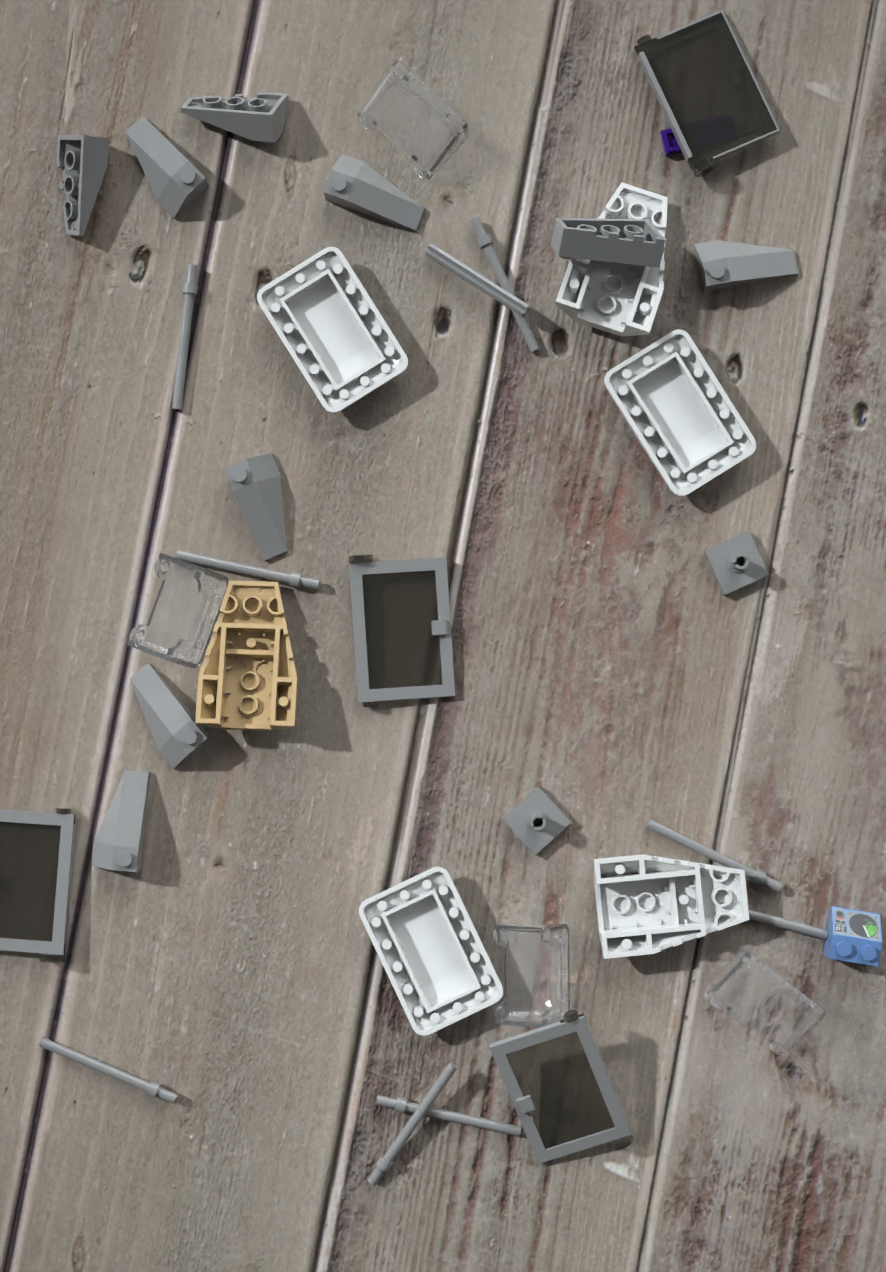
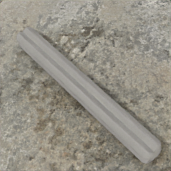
M431 243L427 247L425 255L520 316L524 317L529 311L530 306L436 245Z

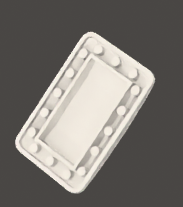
M327 247L259 290L257 301L326 411L338 413L407 369V355L338 248Z
M677 329L670 332L606 373L604 384L673 494L677 496L690 494L754 453L756 449L755 438L686 331Z
M433 867L361 903L359 907L360 918L407 1018L417 1034L422 1036L430 1035L497 1003L502 998V984L454 882L445 868Z

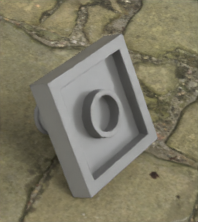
M750 531L704 551L723 595L769 576Z
M539 786L502 818L534 855L541 851L571 823Z

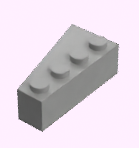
M556 218L551 247L559 257L564 259L578 258L660 268L665 239L648 219Z

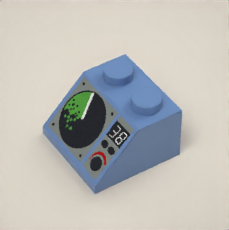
M831 906L827 925L828 936L825 940L823 955L829 959L878 967L882 947L880 914Z

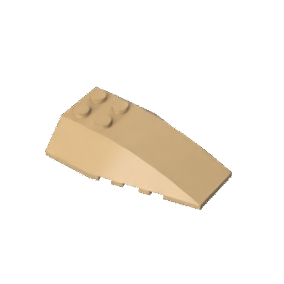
M229 580L220 607V614L215 623L213 635L198 675L195 723L223 730L276 731L295 727L298 678L279 583Z

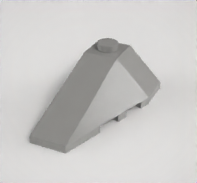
M259 92L257 93L258 97L243 98V94H235V97L222 100L219 95L190 97L181 107V113L249 140L261 141L263 144H272L278 140L284 131L289 96L285 93Z
M143 116L125 132L157 201L174 219L209 187L206 178Z
M58 135L57 166L62 168L63 180L60 181V190H64L66 201L63 204L66 235L84 236L108 165V157L110 155L109 138L87 135Z
M343 154L340 155L332 168L324 190L326 201L417 232L424 212V208L368 164Z
M721 240L694 244L703 293L798 275L794 250Z
M272 453L245 459L224 468L264 561L287 552L282 480Z
M150 663L130 678L156 747L174 769L207 742L211 736L201 725L195 723V717Z
M124 771L94 841L92 866L127 872H138L142 869L150 772Z

